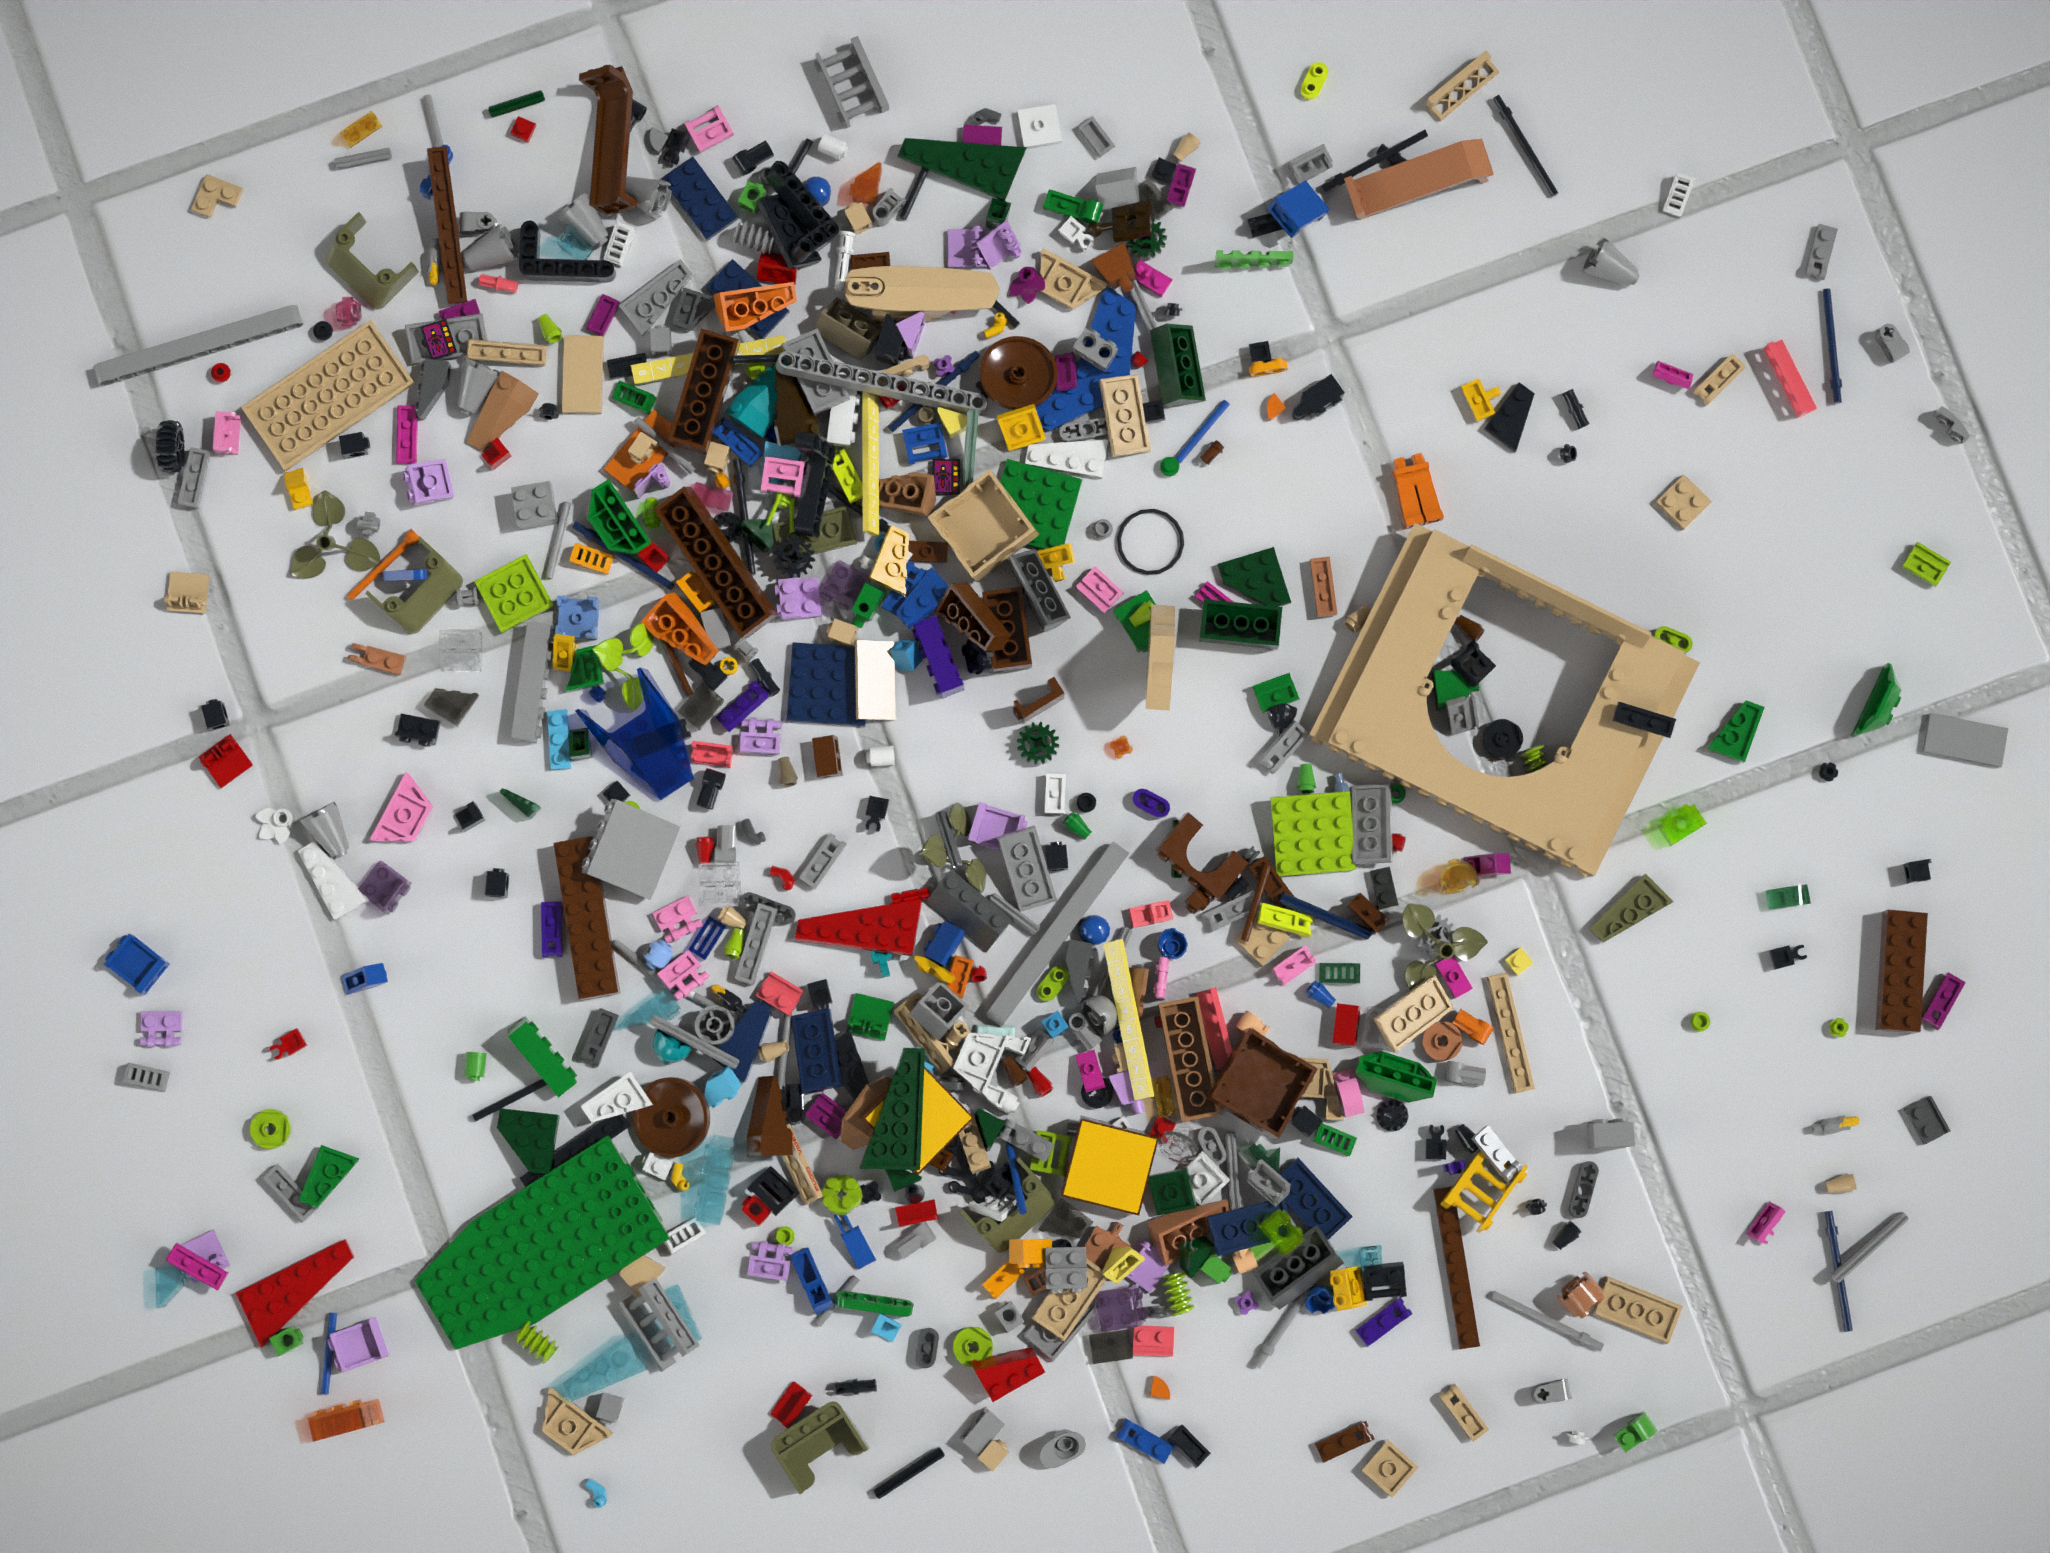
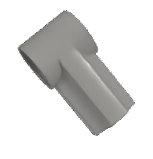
M718 826L715 864L735 865V826Z
M1075 1013L1068 1018L1067 1024L1088 1051L1102 1041L1087 1022L1085 1016ZM1074 1017H1079L1082 1020V1025L1079 1028H1075L1072 1025L1071 1021Z
M1447 1061L1444 1081L1483 1086L1486 1069L1467 1066L1460 1062Z
M924 1222L894 1246L902 1258L905 1259L937 1238L928 1224Z

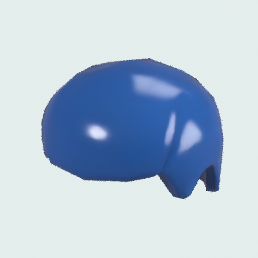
M812 176L804 182V186L822 207L828 204L831 196V186L826 179L820 176Z
M1089 915L1083 918L1078 925V934L1083 942L1099 945L1109 937L1110 926L1103 917Z
M1176 928L1165 929L1160 934L1157 942L1160 954L1171 960L1181 958L1185 954L1188 945L1185 935L1177 931Z
M1325 1285L1312 1287L1306 1297V1308L1312 1314L1316 1311L1325 1314L1329 1310H1333L1335 1308L1333 1302L1334 1290Z

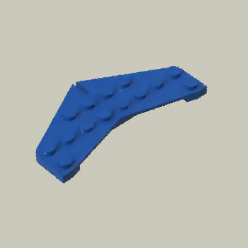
M1108 286L1102 293L1090 329L1097 331L1105 341L1108 339L1117 345L1118 354L1106 372L1098 369L1083 358L1076 362L1077 388L1058 392L1057 387H1055L1050 398L1042 405L1036 407L1042 428L1045 431H1053L1102 407L1100 379L1130 375L1136 307L1131 301ZM1086 340L1085 347H1091L1094 343L1091 340ZM1102 350L1099 352V355L1107 358L1110 353L1107 350Z

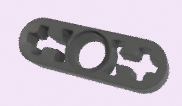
M747 892L741 897V906L747 911L756 912L757 906L751 904L747 907V903L744 902L745 898L749 899L752 896L754 902L759 903V899L763 900L762 904L771 903L774 908L780 906L779 911L786 913L787 910H790L792 918H787L785 921L783 920L784 917L778 914L774 921L788 925L793 923L796 918V913L790 906L751 892Z
M1591 1161L1582 1163L1579 1168L1569 1204V1213L1574 1218L1584 1217L1589 1209L1599 1172L1598 1166ZM1589 1165L1594 1170V1173L1589 1174L1588 1177L1589 1180L1592 1179V1183L1581 1181V1177L1586 1178L1587 1174L1584 1171V1167ZM1581 1184H1586L1589 1187V1193L1585 1196L1580 1195L1578 1192V1187ZM1576 1196L1581 1199H1587L1586 1203L1584 1201L1581 1202L1583 1212H1579L1578 1215L1576 1210L1573 1209L1579 1203V1200H1575Z

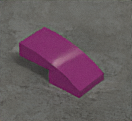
M1180 163L1177 164L1166 199L1167 202L1185 207L1196 168Z

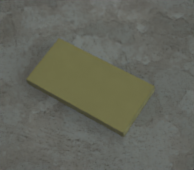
M848 506L824 511L817 537L799 536L800 541L806 538V545L808 543L812 544L809 550H815L813 555L857 544ZM796 518L794 519L793 533H790V520L772 524L776 544L782 545V538L788 541V535L795 539ZM792 544L787 545L783 550H789ZM799 545V550L802 553L807 554L804 547ZM793 552L792 555H789V557H791V560H795L796 558L800 557L797 556V552Z

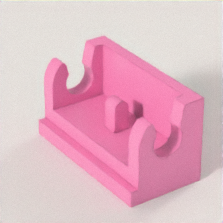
M216 411L213 450L216 453L238 455L241 426L240 415H236L234 412Z
M1305 945L1274 967L1272 971L1284 986L1315 964V958L1311 956L1309 949Z

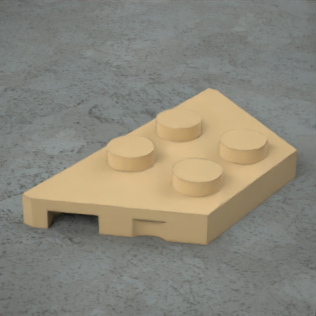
M1044 248L1041 250L1040 276L1045 280V289L1039 292L1074 310L1105 290L1108 286L1107 283Z
M550 1387L542 1426L544 1434L573 1455L613 1435L611 1430L553 1387Z

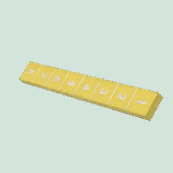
M780 335L740 343L737 355L781 354L784 352L782 343L785 342V337ZM694 353L631 365L635 386L686 376ZM735 363L734 366H735V365H740V364H745V363Z
M862 392L863 532L876 536L879 535V395Z
M1123 939L1103 943L1134 1100L1154 1097Z

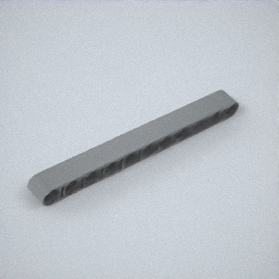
M290 305L95 364L93 368L98 385L106 386L301 327L303 322L298 306Z
M789 351L782 352L775 364L777 371L784 375L934 408L941 407L966 415L968 409H977L978 415H980L987 404L986 398L979 393ZM781 360H787L790 365H783ZM806 364L809 370L802 369L800 365ZM820 369H826L828 374H822ZM840 372L845 373L848 378H846V379L841 378V377L839 376V373H840ZM858 377H864L867 382H860ZM877 381L884 382L886 386H879ZM896 385L903 386L905 391H899ZM920 389L924 395H918L915 390ZM935 393L940 394L943 399H942V400L937 399V398L934 396V394H935ZM953 398H959L961 404L955 403ZM972 402L979 403L980 408L974 407Z
M1114 841L1111 843L987 1011L986 1016L999 1026H1003L1124 862L1129 852Z

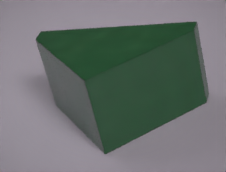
M992 199L986 216V228L994 230L1004 221L1008 220L1011 208L1010 202Z
M745 519L738 523L736 527L763 553L774 547L772 520L769 526L766 525L768 519Z
M588 727L569 730V756L573 761L593 758Z
M979 1108L976 1109L974 1116L987 1152L990 1151L1005 1122Z
M885 1169L894 1192L922 1180V1176L906 1170Z
M1206 1236L1180 1243V1268L1189 1277L1193 1278L1214 1252V1244Z

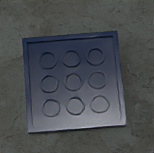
M793 642L787 721L866 726V720L856 719L855 647Z

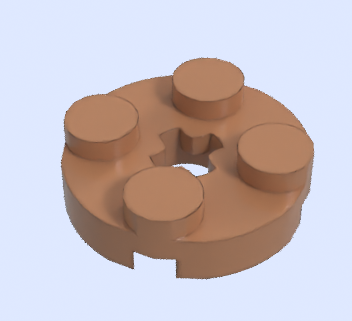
M1436 1022L1424 1031L1422 1047L1425 1053L1436 1061L1450 1060L1461 1050V1033L1450 1022ZM1445 1036L1447 1045L1439 1046L1437 1038Z

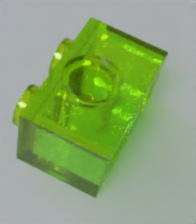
M1685 804L1677 809L1678 814L1674 817L1669 814L1660 820L1662 824L1658 828L1670 847L1707 824L1695 804L1691 806ZM1677 819L1685 821V828L1682 829L1677 826Z
M1276 1209L1260 1222L1258 1227L1280 1254L1287 1256L1305 1240L1302 1237L1304 1234L1298 1226L1294 1227L1289 1221L1291 1218L1285 1210ZM1280 1226H1284L1287 1229L1285 1237L1280 1236L1278 1233Z

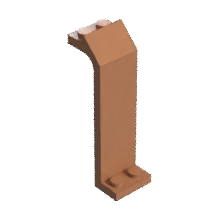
M1474 139L1454 143L1355 180L1352 176L1344 179L1355 213L1359 220L1470 180L1479 179L1481 184L1488 182L1487 177L1494 175L1483 140Z

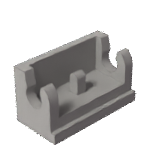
M1322 144L1290 161L1288 167L1297 183L1300 184L1332 168L1331 162L1333 161L1325 145Z
M721 608L700 612L698 616L699 622L719 651L728 649L727 647L731 646Z
M1262 1159L1257 1162L1254 1170L1250 1169L1246 1179L1247 1183L1275 1207L1289 1195L1291 1184Z
M985 1407L961 1435L960 1439L979 1456L1005 1424Z

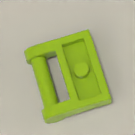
M1037 1130L1039 1136L1055 1144L1056 1140H1059L1062 1143L1057 1168H1051L1053 1147L1046 1162L1032 1155L1030 1170L1065 1176L1066 1170L1064 1169L1069 1144L1072 1143L1073 1137Z

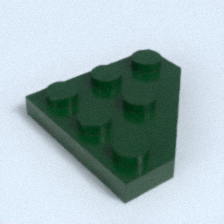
M1274 547L1217 564L1223 584L1267 606L1281 607L1291 604Z
M500 1108L497 1129L528 1171L544 1175L551 1172L560 1116L557 1114Z

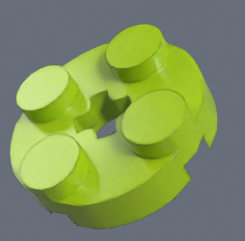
M276 1109L261 1111L253 1118L250 1124L252 1139H254L257 1145L265 1149H276L285 1145L291 1134V1123L288 1116ZM270 1123L273 1124V1127H276V1131L272 1135H269V1131H266V1127H269Z
M837 1175L828 1178L822 1190L823 1204L836 1215L851 1213V1210L855 1207L857 1208L862 1200L861 1187L849 1175ZM840 1191L847 1193L842 1199H839V1196H837Z
M968 1327L961 1330L955 1337L953 1351L956 1359L961 1364L973 1367L970 1361L988 1359L992 1355L993 1342L990 1335L984 1329ZM975 1341L978 1343L977 1347L979 1350L971 1353L968 1351L970 1347L967 1345L969 1342L974 1343Z

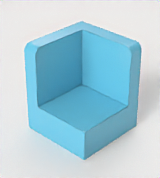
M880 1313L871 1332L893 1342L902 1324Z

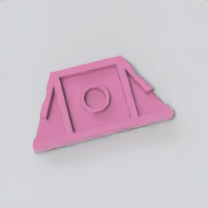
M405 772L370 840L415 842L433 805L409 773Z

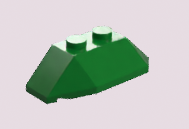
M609 479L592 489L587 518L609 551L637 554L652 544Z
M1887 663L1883 666L1851 736L1856 737L1880 729L1885 724L1889 725L1893 717V714H1891L1893 707L1896 708L1901 700L1899 696L1901 688L1892 664Z
M1379 1051L1366 1056H1360L1356 1070L1357 1076L1370 1091L1408 1103L1433 1098L1437 1079L1434 1076L1432 1077L1429 1071L1419 1062Z

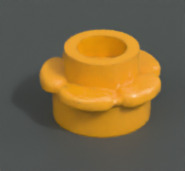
M724 471L719 474L716 473L714 481L717 487L726 490L731 485L729 478Z

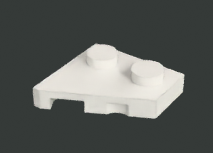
M1006 1191L999 1199L991 1195L985 1197V1202L977 1204L975 1201L969 1203V1210L1000 1222L1018 1208L1015 1193Z

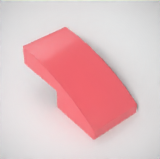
M1169 900L1128 909L1132 928L1173 920Z

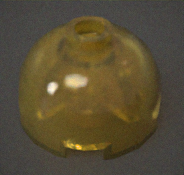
M1459 859L1448 861V865L1443 867L1439 874L1441 892L1445 891L1446 894L1464 892L1463 888L1469 885L1474 888L1480 883L1476 869L1470 863L1460 861Z

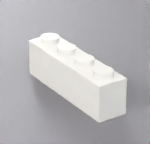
M839 373L841 378H848L845 373ZM858 377L859 381L862 382L864 377ZM846 388L850 400L831 408L827 440L835 447L851 449V444H855L856 432H853L854 424H858L859 413H856V406H860L861 394H858L857 390Z

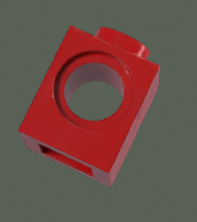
M749 1195L742 1202L744 1207L741 1210L759 1226L772 1212L756 1195L752 1197ZM754 1203H758L761 1206V1212L757 1215L752 1214L750 1210L751 1205Z

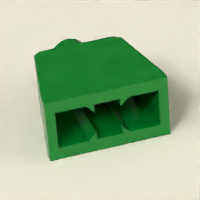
M865 583L852 608L856 615L851 624L862 629L866 619L872 620L887 592L870 583ZM864 604H868L869 606L867 612L863 611Z
M1434 670L1432 672L1436 710L1446 708V701L1462 696L1466 698L1469 697V692L1479 691V684L1473 688L1457 671Z

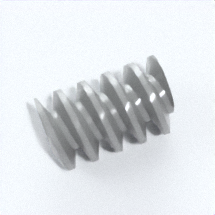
M747 221L743 225H740V222L738 223L733 243H738L740 240L741 246L747 243V247L751 249L755 245V251H759L762 248L763 254H766L768 251L771 254L776 241L773 235L769 236V229L762 233L761 226L756 231L755 224L748 228Z

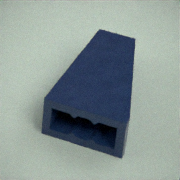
M762 1000L760 1003L754 1001L735 1026L731 1038L719 1048L739 1059L737 1068L732 1069V1071L744 1083L749 1077L758 1048L761 1045L772 1013L769 1011L771 1007ZM712 1058V1059L715 1060L717 1063H719L722 1067H724V1068L727 1067V1065H725V1064H723V1063L717 1061L716 1059Z

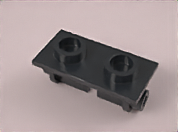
M1271 213L1247 219L1252 238L1283 230Z

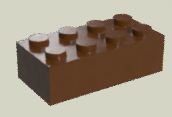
M1015 587L982 592L983 602L1011 635L1002 650L993 651V658H991L993 673L1032 668L1022 588Z

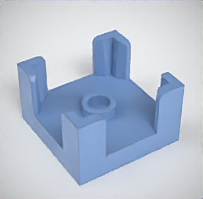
M557 596L559 614L555 633L575 636V639L597 640L598 598L569 599L568 596Z

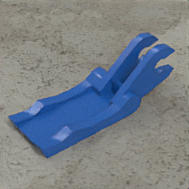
M834 1215L843 1233L841 1238L857 1268L861 1269L875 1262L876 1258L859 1226L853 1228L848 1216L843 1215L850 1230L845 1232L838 1216Z

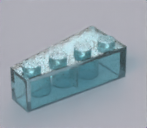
M714 1135L709 1145H705L704 1156L707 1159L706 1164H702L700 1175L704 1177L703 1183H699L697 1190L700 1200L699 1203L696 1202L694 1214L697 1215L696 1221L716 1225L721 1224L727 1198L726 1190H728L731 1178L729 1170L731 1171L735 1157L732 1155L735 1146H737L738 1139Z
M629 1333L563 1383L570 1402L648 1370L634 1333Z

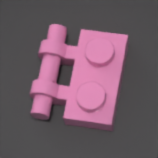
M689 896L652 913L661 931L669 928L671 933L664 936L667 943L673 940L676 942L681 939V936L689 932L692 934L697 931V928L703 926L700 918L693 922L690 918L696 915L697 912ZM685 920L687 925L676 930L674 925Z
M689 950L657 973V977L669 991L675 986L678 988L679 991L673 995L677 1001L683 997L686 998L690 995V991L697 986H702L704 981L709 978V975L706 971L700 975L696 972L701 967V964ZM691 976L693 980L684 985L682 981Z
M1160 957L1159 963L1156 962L1155 974H1158L1157 982H1154L1153 994H1155L1156 999L1161 1000L1165 999L1169 959L1165 957Z

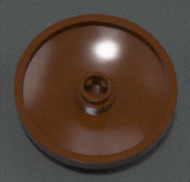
M1023 336L1003 338L990 346L982 358L979 372L980 382L987 396L999 406L1010 410H1016L1032 404L1035 405V408L1042 405L1054 392L1058 378L1057 364L1051 352L1040 342Z
M678 1077L661 1078L647 1085L643 1090L653 1105L633 1111L634 1129L641 1143L652 1153L667 1158L684 1156L696 1150L706 1138L710 1126V1109L702 1091L692 1082Z

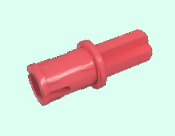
M481 274L479 277L480 286L494 288L496 291L517 292L518 281Z

